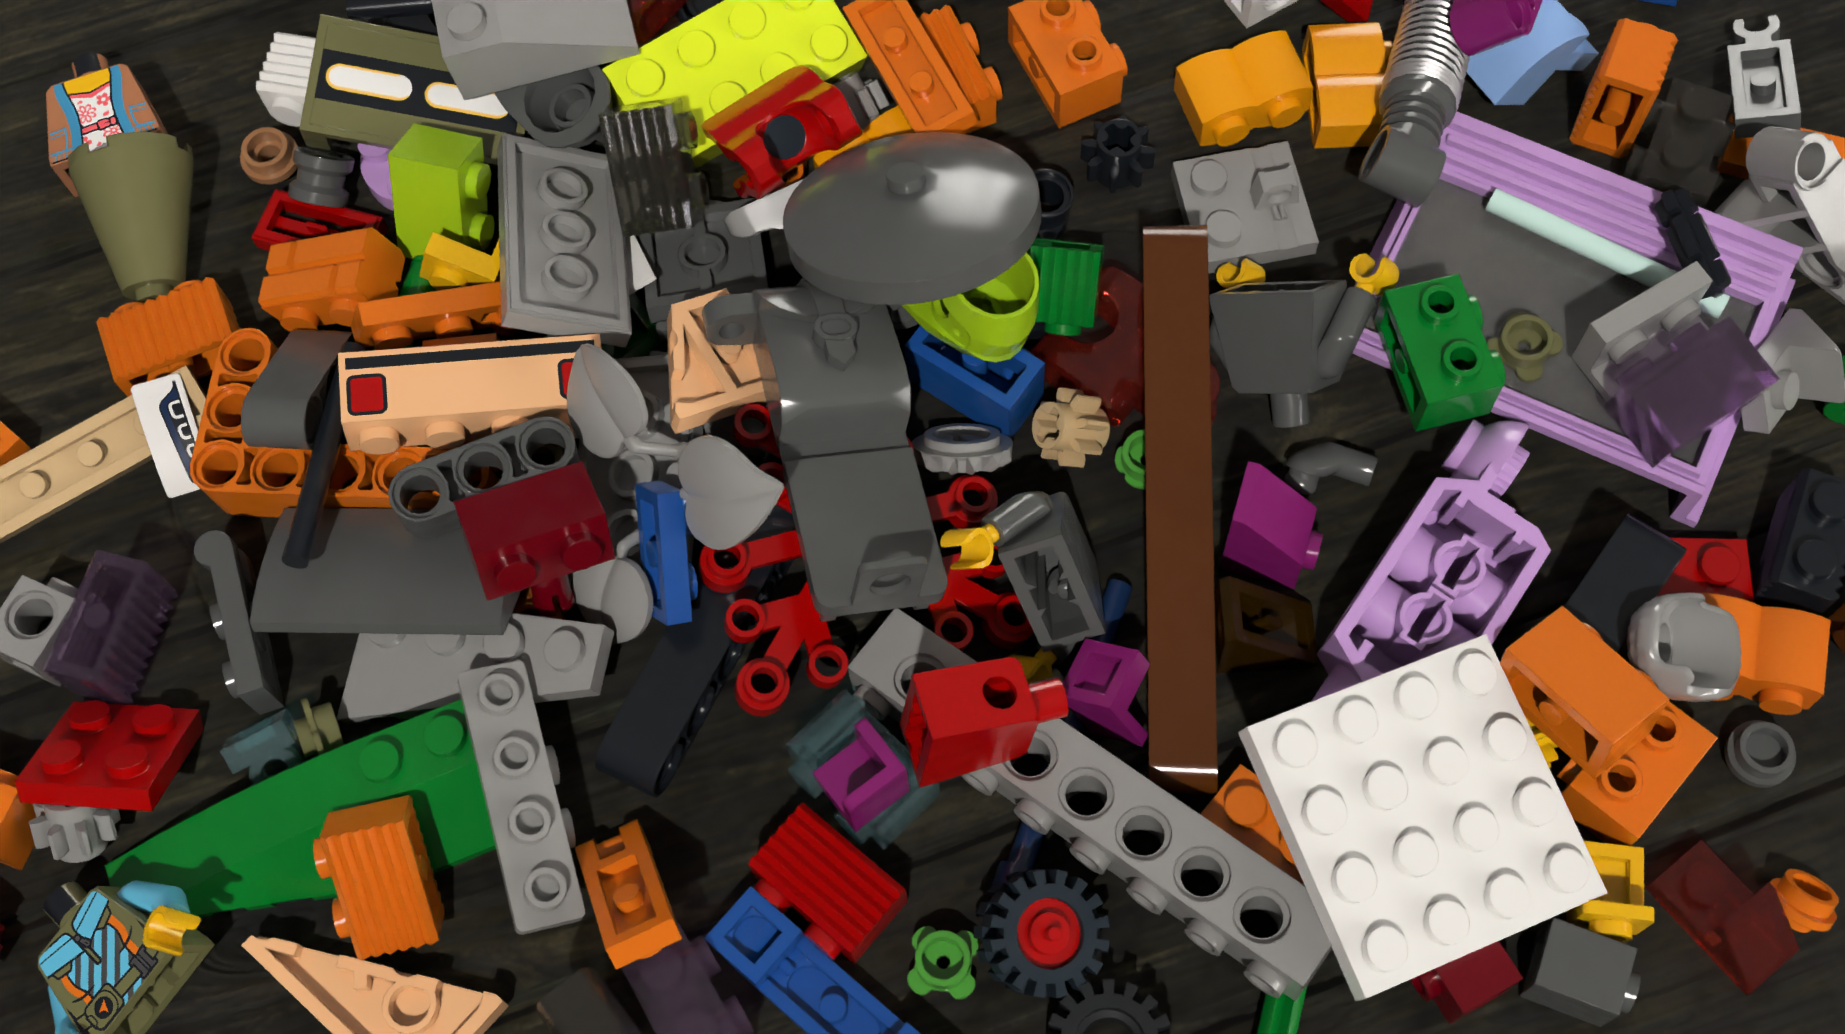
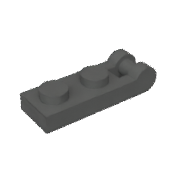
M218 530L208 531L197 539L194 546V555L196 560L212 574L217 602L210 604V615L219 638L226 640L230 660L222 663V672L226 686L233 698L240 697L259 715L283 708L285 705L269 633L253 632L250 625L252 603L257 584L253 563L242 550L237 548L236 543L226 533Z

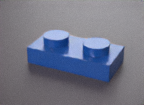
M658 480L635 484L641 568L649 580L653 594L652 617L666 626L692 622L691 601L697 598L698 581L692 563L688 561L686 536L692 534L685 516L687 500L680 498V489Z

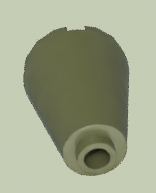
M155 132L117 133L106 136L108 147L90 152L88 142L71 152L68 155L69 175L123 296L145 303L147 299L155 300L158 295H168L170 290L186 281L194 158L192 147L188 143L181 149L178 147L177 138L169 134Z

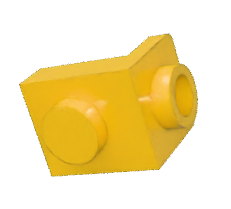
M433 232L423 254L419 277L429 280L430 285L438 291L499 282V240L491 256Z
M1584 841L1608 893L1593 900L1589 899L1588 902L1566 911V922L1622 943L1630 942L1633 940V935L1639 934L1654 923V907L1644 906V847Z

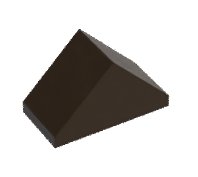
M1231 576L1219 580L1214 596L1216 673L1309 669L1319 665L1312 604Z

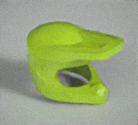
M1026 252L1008 270L979 287L948 298L901 306L925 331L956 350L983 361L997 363L1009 360L1021 351L1036 322L1039 304L1038 271L1032 258Z

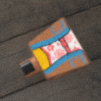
M86 53L75 58L72 62L75 78L52 85L46 92L50 166L74 197L79 195L69 175L68 155L78 146L88 142L89 151L93 152L108 147L106 136L117 133L155 132L168 134L149 97L129 66L119 63L109 67L107 59L97 53Z

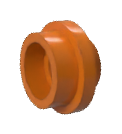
M1788 869L1782 878L1772 879L1765 889L1766 897L1773 905L1771 910L1774 916L1784 925L1802 933H1809L1811 930L1825 932L1830 930L1837 920V915L1834 911L1839 903L1837 894L1825 882L1810 873L1798 869Z

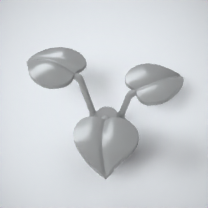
M582 344L576 351L568 381L567 409L570 423L576 436L590 452L602 458H612L618 456L626 445L633 453L672 457L674 461L667 469L666 482L680 489V498L687 500L685 516L691 533L697 540L711 549L724 550L732 548L745 541L757 531L779 500L785 487L782 482L760 470L735 446L717 436L704 435L691 440L689 443L683 441L673 445L640 440L636 435L645 429L648 423V411L645 399L635 380L613 357L595 345ZM638 529L620 540L615 549L613 548L616 559L571 573L572 589L583 617L587 623L606 625L613 630L612 646L641 635L647 628L653 613V594L645 572L635 561L626 558L631 548L639 543Z

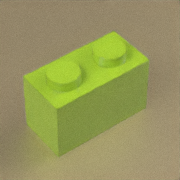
M414 123L388 153L398 248L402 250L406 258L413 259L415 256H423L430 237L435 232L476 250H486L493 238L494 218L488 214L487 192L491 181L490 166L484 163L483 138Z

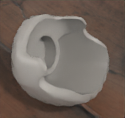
M1674 593L1654 597L1634 612L1628 626L1626 642L1630 665L1646 673L1654 681L1657 688L1671 700L1710 702L1728 697L1739 679L1742 665L1738 625L1732 614L1717 606L1705 603V596L1701 593Z

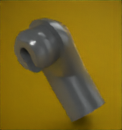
M1323 442L1292 453L1285 463L1289 469L1284 476V482L1296 492L1304 495L1314 493L1319 478L1329 475L1369 486L1378 457L1337 443Z

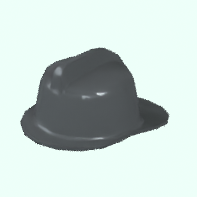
M598 65L495 92L503 108L535 140L548 148H581L592 144L595 140L606 143L610 138L606 130L613 114L610 82Z

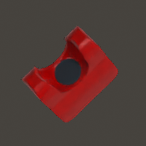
M803 65L784 71L716 113L701 125L706 137L712 140L729 160L733 162L737 160L745 169L746 173L733 183L738 196L745 199L750 196L762 199L784 185L785 182L782 176L819 152L826 150L837 151L862 135V130L840 89L824 82L815 72Z

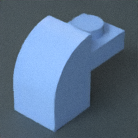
M1543 0L1533 28L1528 35L1470 56L1466 72L1494 105H1524L1556 70L1583 71L1599 53L1587 41L1586 38L1589 36V31L1578 18L1568 13L1558 0Z

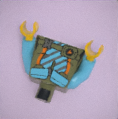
M136 880L123 887L97 886L87 893L79 883L73 881L61 885L48 896L43 910L60 930L38 956V969L48 983L55 1034H145L215 945L208 937L197 930L201 923V918L190 914L186 895L181 888Z

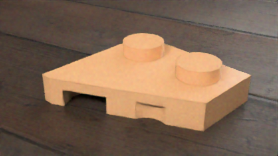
M726 288L671 304L667 318L670 421L671 428L675 434L734 415L741 407L747 404H767L753 344L715 345L707 339L702 310L714 298L729 295Z

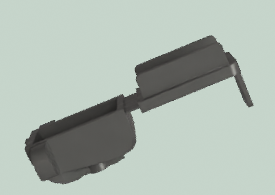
M803 280L800 286L754 289L751 293L723 295L709 301L702 310L707 339L715 345L753 344L776 446L780 452L783 465L782 472L814 608L819 613L821 622L836 620V616L913 607L914 610L926 609L929 604L939 602L944 597L948 579L913 448L909 447L905 432L911 412V388L906 364L895 330L913 327L918 322L901 305H877L846 300L818 289L807 280Z

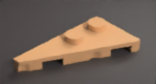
M251 935L241 945L332 1034H484L509 1006L503 999L493 993L486 991L482 993L446 984L439 979L419 974L403 973L396 971L392 967L341 954L337 956L303 947L298 943L274 937L259 936L256 938Z

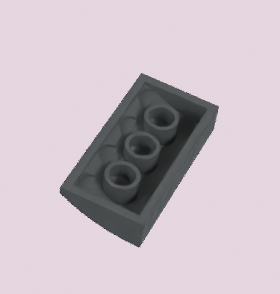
M284 508L262 561L250 616V625L253 632L503 635L521 591L487 601L461 528L438 537H417L405 529L393 508H324L308 566L302 569L289 567L281 559L296 508ZM408 509V511H410V512H412V513H417V514L426 513V512L432 510V509Z

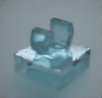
M287 708L226 739L220 752L232 774L250 766L249 778L252 785H255L269 778L264 771V764L271 759L284 761L289 769L303 763L299 751L291 746V744L295 743L298 735L293 723L294 720Z

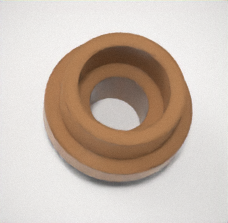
M262 127L248 134L242 143L240 154L241 166L247 176L257 183L276 184L289 178L298 168L293 162L294 148L298 147V145L289 134L276 128ZM276 156L272 160L267 161L269 158Z

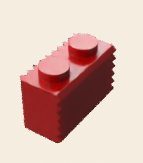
M804 803L797 806L795 812L788 816L786 822L779 826L776 833L770 836L767 843L760 848L758 853L748 863L754 877L758 880L753 888L782 914H785L790 908L799 917L804 919L809 925L803 932L804 936L832 961L841 952L855 964L908 902L907 892L904 887Z

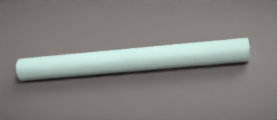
M1498 188L1495 189L1485 208L1487 212L1650 288L1677 273L1673 269ZM1723 294L1717 298L1711 296L1701 299L1698 303L1702 308L1701 312L1718 319L1730 296Z

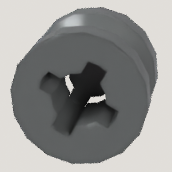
M295 147L293 162L298 167L296 179L289 184L288 196L297 201L318 206L347 207L350 193L345 188L346 176L353 171L355 158L332 150L314 147Z

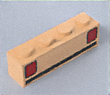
M600 334L338 353L341 424L349 450H362L368 454L380 455L394 452L399 447L428 445L436 449H451L461 446L465 441H476L531 419L545 416L558 418L568 425L574 434V438H578L568 416L567 388L576 351L582 344L587 343L601 348Z

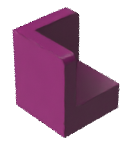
M1085 638L1063 681L1069 709L1092 734L1142 747L1149 734L1130 714L1128 708L1150 663L1139 650Z
M865 717L853 725L856 740L812 772L814 780L854 832L858 831L910 791L907 769Z

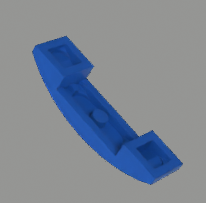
M751 886L704 938L716 952L806 1034H920L908 1022L904 1023L809 941L799 927Z

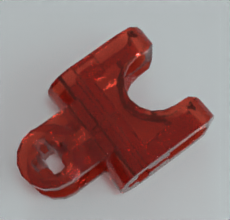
M1106 267L1102 270L1097 314L1109 323L1114 329L1113 333L1104 340L1095 343H1080L1063 335L1048 333L1031 350V353L1045 362L1044 381L1056 390L1058 388L1083 390L1084 395L1100 397L1102 401L1099 408L1107 414L1110 425L1115 427L1120 426L1134 409L1145 416L1144 285L1116 267ZM1210 363L1212 426L1216 418V400L1220 391V378L1216 368Z

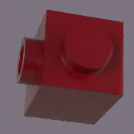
M1497 941L1410 979V982L1425 1001L1434 1000L1450 1025L1507 992L1520 982L1523 977L1501 943Z

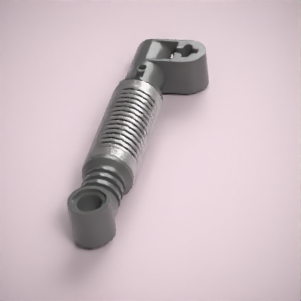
M1454 0L1404 1L1379 93V110L1382 115L1381 126L1378 135L1367 151L1359 171L1358 179L1360 182L1413 208L1419 207L1427 199L1442 173L1446 161V153L1439 149L1443 130L1451 124L1459 107L1466 71L1470 61V56L1465 54L1457 45L1451 30L1449 16Z

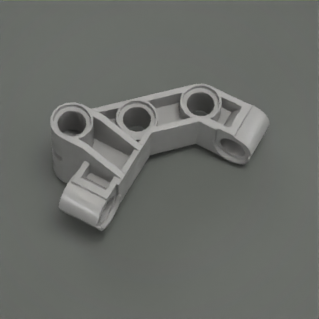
M1775 126L1763 128L1755 134L1746 153V167L1749 173L1748 180L1740 183L1714 213L1803 247L1801 256L1794 268L1845 305V159L1841 158L1832 139H1827L1823 134Z

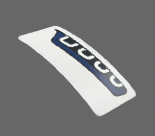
M174 373L132 386L131 393L166 495L169 498L199 490L200 488L194 484L190 476V463L198 429L181 376L178 373Z

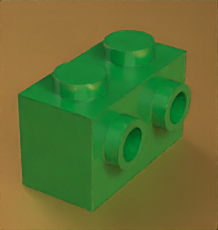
M1459 273L1384 291L1374 323L1415 432L1490 414L1505 385V369L1499 353L1488 348L1482 333L1483 315L1480 304L1473 294L1467 295Z

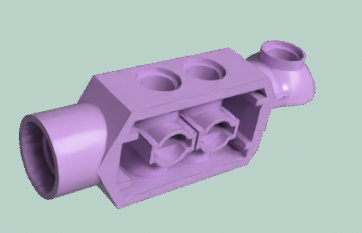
M1475 419L1470 422L1441 465V468L1452 474L1451 477H1436L1416 502L1318 651L1317 656L1326 669L1328 677L1312 701L1487 634L1491 645L1493 644L1551 552L1539 528L1516 514V509L1500 500L1529 457L1530 452L1519 446L1529 428V424L1519 421H1498L1484 426Z

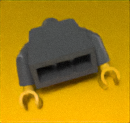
M1366 253L1355 256L1350 262L1349 271L1351 277L1357 283L1355 287L1347 288L1346 280L1265 282L1266 275L1262 266L1247 258L1242 260L1241 269L1229 262L1218 268L1216 273L1219 285L1226 289L1209 295L1213 313L1210 325V346L1228 372L1233 389L1238 393L1270 394L1274 427L1288 428L1310 423L1308 393H1313L1340 381L1377 302L1372 294L1383 295L1384 291L1393 289L1399 280V269L1388 257L1381 259L1379 268L1370 276L1375 267V260Z
M1041 491L1019 493L983 517L981 528L951 529L946 531L941 537V547L961 546L960 559L950 566L952 570L984 568L992 561L994 545L998 547L1000 561L1038 640L1036 643L1038 652L1034 657L1016 654L1008 656L1017 658L1021 662L1027 683L1053 677L1052 664L1061 665L1085 638L1088 639L1106 633L1096 559L1066 493L1058 492L1052 495Z

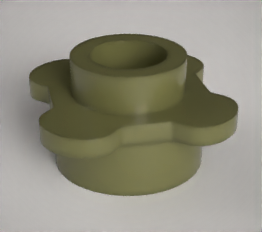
M1514 312L1506 318L1505 326L1499 337L1489 339L1487 345L1489 350H1496L1499 353L1503 364L1514 370L1520 381L1532 383L1541 378L1543 374L1542 366L1549 357L1560 354L1563 348V340L1557 332L1552 331L1550 325L1542 318L1525 312ZM1526 343L1529 345L1530 350L1521 351L1518 348V344Z
M307 697L300 699L306 717L294 720L293 723L305 758L317 754L322 755L343 746L344 741L331 703L327 702L310 708Z

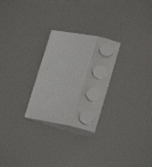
M431 0L442 58L464 101L640 54L627 0Z

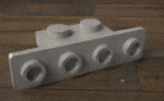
M517 660L462 671L458 675V688L515 931L519 935H524L581 921L585 915V907L570 848H574L576 845L573 821L568 808L560 809L555 785L560 783L558 760L553 746H545L525 664Z

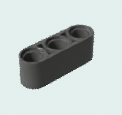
M293 329L244 399L241 410V430L244 442L248 446L302 450L313 449L338 361V353H340L343 343L355 342L352 332Z
M539 417L417 462L399 471L391 481L388 491L390 505L405 529L417 537L432 538L461 528L453 502L580 462L574 434L568 425L558 418ZM554 443L565 448L562 458L554 464L545 466L531 460L535 450L543 444ZM492 466L503 471L500 481L491 488L482 490L470 485L471 477L483 467ZM433 490L440 494L439 501L432 510L421 514L408 511L409 501L418 492Z

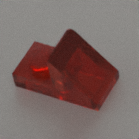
M1702 840L1691 847L1645 887L1746 996L1751 994L1800 950L1777 891L1772 884L1768 882L1752 893Z

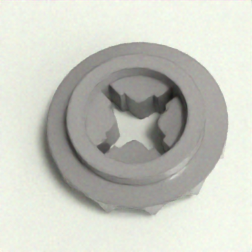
M973 423L939 425L926 430L923 435L916 437L912 441L916 463L931 472L944 471L949 472L950 475L956 473L973 475L979 471L993 472L998 467H1003L1012 461L1013 440L1001 434L998 429L987 425Z

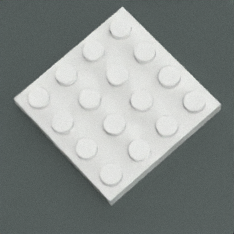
M1487 634L1250 725L1238 732L1324 931L1332 944L1331 947L1355 1001L1369 998L1588 902L1589 899L1593 900L1608 893Z

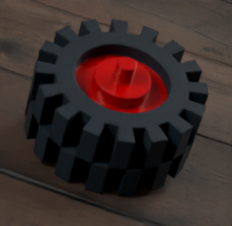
M1027 869L1025 872H1014L1005 876L1007 879L1005 883H995L987 891L993 897L989 902H980L976 913L983 915L984 919L982 926H974V938L982 939L984 948L978 949L976 952L980 962L989 963L992 967L987 973L995 981L1004 982L1006 984L1005 988L1015 993L1041 998H1060L1068 996L1067 990L1079 991L1080 985L1088 983L1084 978L1087 973L1098 974L1103 963L1095 959L1098 951L1108 952L1110 940L1100 939V928H1108L1110 925L1108 915H1099L1096 911V907L1103 904L1097 893H1087L1084 890L1088 885L1084 880L1079 877L1067 876L1068 872L1061 870Z

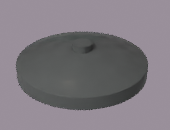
M923 132L897 135L865 143L849 149L820 165L801 181L788 199L783 215V230L790 260L800 275L813 286L833 296L850 301L877 305H905L935 301L964 293L987 283L1008 270L1020 260L1033 244L1039 232L1042 211L1039 187L1035 174L1030 166L1012 150L993 141L972 135Z

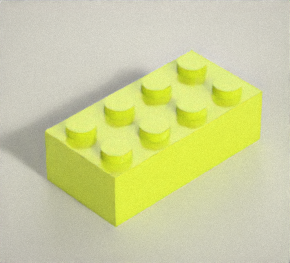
M724 0L640 47L639 55L617 60L603 68L602 71L610 82L613 110L663 188L723 153L712 140L706 137L701 128V125L716 113L792 67L801 65L808 67L824 82L831 83L850 72L857 71L859 73L868 55L834 0Z

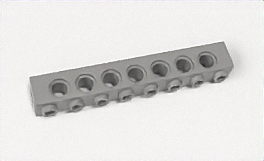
M897 608L891 612L847 669L853 691H855L852 696L857 704L879 720H884L889 715L900 723L907 697L906 692L909 689L912 674L978 662ZM1061 719L1039 723L1029 749L1024 754L1038 755L1047 761L1049 766L1041 774L1024 776L1018 773L1012 767L1015 761L1019 759L1016 758L961 775L981 793L991 796L996 790L1016 805L1014 808L1015 814L1033 830L1046 835L1051 829L1072 844L1069 848L1071 854L1090 870L1103 874L1108 869L1128 883L1127 893L1145 909L1157 915H1160L1165 909L1187 925L1184 930L1185 934L1203 950L1215 956H1219L1222 951L1232 956L1247 967L1243 972L1245 977L1257 988L1272 997L1280 998L1282 993H1284L1296 1002L1332 950V944L1324 931L1307 889L1303 884ZM1089 792L1100 797L1105 805L1098 813L1086 816L1074 812L1067 803L1074 795ZM1135 831H1147L1158 838L1161 848L1151 855H1137L1126 847L1124 839ZM1190 871H1206L1216 879L1219 889L1209 896H1196L1184 887L1181 878ZM1252 910L1266 912L1275 920L1278 932L1268 938L1254 937L1243 928L1240 917Z

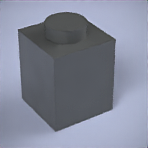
M1553 918L1537 931L1519 997L1602 1027L1620 1016V1012L1627 1014L1636 1000L1641 975L1638 972L1632 971L1638 948Z

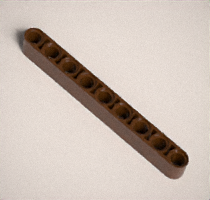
M1207 225L1143 226L1148 662L1150 663L1148 668L1149 780L1169 794H1217L1218 761Z

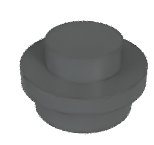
M1762 720L1744 722L1729 734L1725 742L1724 756L1729 769L1739 780L1750 786L1758 788L1776 786L1789 777L1795 767L1796 751L1794 742L1782 727L1774 723Z

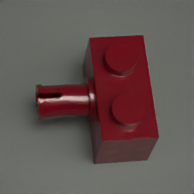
M582 461L453 502L467 549L487 601L530 587L535 610L543 616H557L552 601L553 596H558L562 613L567 612L575 601L574 591L570 586L568 574L616 559L605 511Z

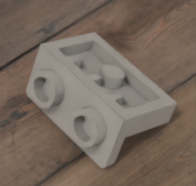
M1697 261L1589 324L1571 358L1607 403L1612 405L1618 403L1709 349L1714 343L1715 335L1698 316L1702 311L1698 303L1713 280Z

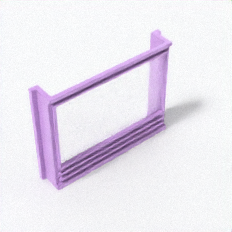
M1456 112L1451 124L1443 130L1439 149L1446 153V161L1435 187L1427 199L1417 208H1413L1399 200L1396 201L1369 255L1375 260V267L1370 276L1377 271L1383 257H1388L1399 269V280L1394 288L1459 273L1467 295L1473 294L1480 304L1483 315L1482 333L1486 343L1491 338L1499 337L1505 326L1506 318L1511 313L1525 312L1545 320L1552 328V331L1557 332L1562 337L1563 348L1560 354L1549 357L1542 366L1543 374L1541 378L1532 383L1520 381L1516 376V372L1503 364L1506 376L1505 385L1491 412L1511 421L1529 424V429L1680 492L1669 518L1694 528L1698 524L1742 415L1736 378L1779 323L1796 280L1790 277L1801 256L1803 247L1698 206L1699 211L1697 212L1702 214L1720 253V257L1715 260L1719 258L1723 260L1732 279L1731 284L1725 288L1724 294L1729 295L1730 298L1720 317L1716 319L1703 312L1698 315L1715 335L1716 339L1709 349L1618 403L1609 404L1571 357L1591 322L1643 293L1650 287L1487 212L1485 208L1495 189L1498 188L1679 272L1682 270V267L1665 232L1668 228L1663 227L1655 210V204L1661 199L1663 192L1468 115ZM1372 294L1377 302L1352 354L1392 370L1374 323L1383 295ZM1518 344V348L1521 351L1530 350L1528 344Z

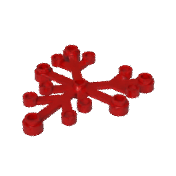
M747 404L741 407L735 415L733 424L735 439L743 446L749 448L760 447L781 459L780 452L777 450L768 409L759 404ZM756 418L763 423L765 429L760 433L753 434L747 432L741 423L745 419ZM907 437L909 447H912L914 452V446L910 439ZM768 462L758 467L766 474L776 477L785 485L782 472L783 465ZM970 474L957 478L951 484L948 492L926 497L933 524L949 520L951 524L959 529L981 528L982 518L996 509L998 504V496L994 486L984 477ZM785 485L775 506L792 514ZM966 490L977 491L981 494L984 504L980 506L969 505L963 498V492ZM794 530L746 543L742 542L724 550H715L704 546L699 559V576L702 582L715 592H735L745 585L751 570L802 557L797 532ZM721 551H729L736 555L739 563L734 568L724 569L717 565L714 556ZM961 553L942 557L948 585L944 597L939 602L929 604L928 606L933 623L931 631L960 651H963L971 641L974 630L971 620L965 614L958 612L956 604L983 618L984 633L994 645L1003 649H1015L1024 645L1034 631L1016 593L1008 592L998 596L969 580L978 576L990 579L1001 577L1006 573L1003 565L994 566L989 564L984 568L952 570L950 566L960 559ZM808 580L798 595L759 604L751 599H739L733 602L727 609L724 629L726 634L735 642L751 643L759 638L761 633L779 629L764 657L746 663L737 676L734 688L735 698L739 706L747 713L754 716H768L777 712L783 706L790 689V680L786 671L803 641L809 657L806 673L809 680L815 686L829 689L836 687L844 679L848 670L847 667L849 666L847 655L840 647L834 645L827 621L821 622L819 613L813 606ZM1011 607L1020 611L1023 616V624L1020 626L1008 624L1003 617V609ZM739 612H748L755 617L757 626L752 630L743 631L734 625L732 618ZM945 624L958 626L963 633V640L955 643L946 640L942 635L941 626ZM821 657H830L837 662L839 672L834 676H824L817 670L815 661ZM757 674H767L775 681L776 688L767 694L759 693L753 688L751 679Z

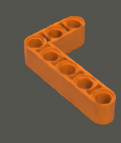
M250 327L238 329L229 334L222 341L217 351L191 458L190 476L194 484L227 514L280 518L284 508H296L312 450L251 447L244 442L240 424L244 399L278 350L265 333ZM341 444L324 508H392L388 491L391 481L399 471L407 466L455 448L436 449L432 447L404 446L388 454L375 455L365 453L362 450L350 451L348 444ZM488 466L476 471L471 477L470 484L480 481L477 489L483 490L495 486L500 481V478L492 467ZM235 473V475L225 483L228 477ZM296 474L295 478L289 484L283 486V484L288 480V478ZM357 477L351 486L342 489L348 480ZM433 490L420 491L411 498L408 509H433L439 501L440 494Z

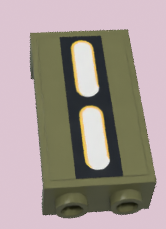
M320 14L299 128L306 146L331 150L333 139L393 149L410 127L416 123L483 138L484 163L492 168H498L497 147L502 133L534 139L503 108L495 93L464 101L442 58L438 36Z

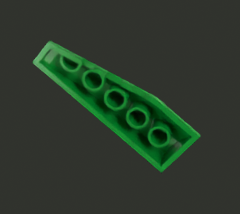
M462 700L454 701L340 746L210 806L105 865L110 886L123 887L136 880L177 886L186 895L190 914L200 918L211 917L216 912L242 908L248 911L276 907V903L312 898L318 901L337 898L338 895L332 877L322 879L319 876L313 855V841L315 838L320 837L327 814L333 811L407 795L412 797L413 807L416 810V817L420 824V831L423 834L427 855L430 857V864L434 874L496 850Z

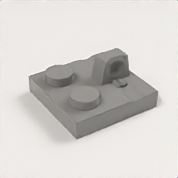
M1288 141L1273 143L1260 148H1246L1172 162L1171 178L1184 225H1207L1209 274L1216 273L1220 266L1228 262L1241 268V262L1245 258L1259 265L1316 254L1319 241Z

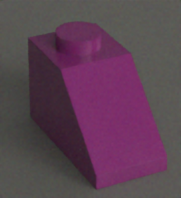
M1248 461L1219 569L1294 589L1302 568L1314 570L1320 551L1323 533L1312 530L1317 507L1264 466Z

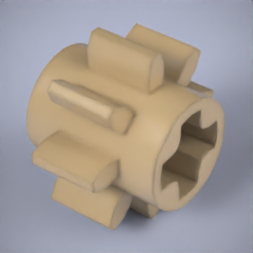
M1058 388L1056 394L1057 402L1041 401L1040 406L1036 410L1032 420L1033 438L1036 444L1043 448L1040 455L1043 459L1058 460L1059 466L1084 468L1085 454H1102V449L1110 435V422L1107 414L1099 408L1102 401L1100 397L1084 395L1083 390Z

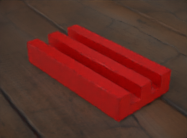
M275 189L251 238L257 248L270 251L271 245L302 240L297 237L308 239L341 233L328 229L325 225L310 221L305 223L279 216L281 211L353 230L373 227L383 236H385L388 226L383 217L346 207H325L304 203L290 198L286 191Z

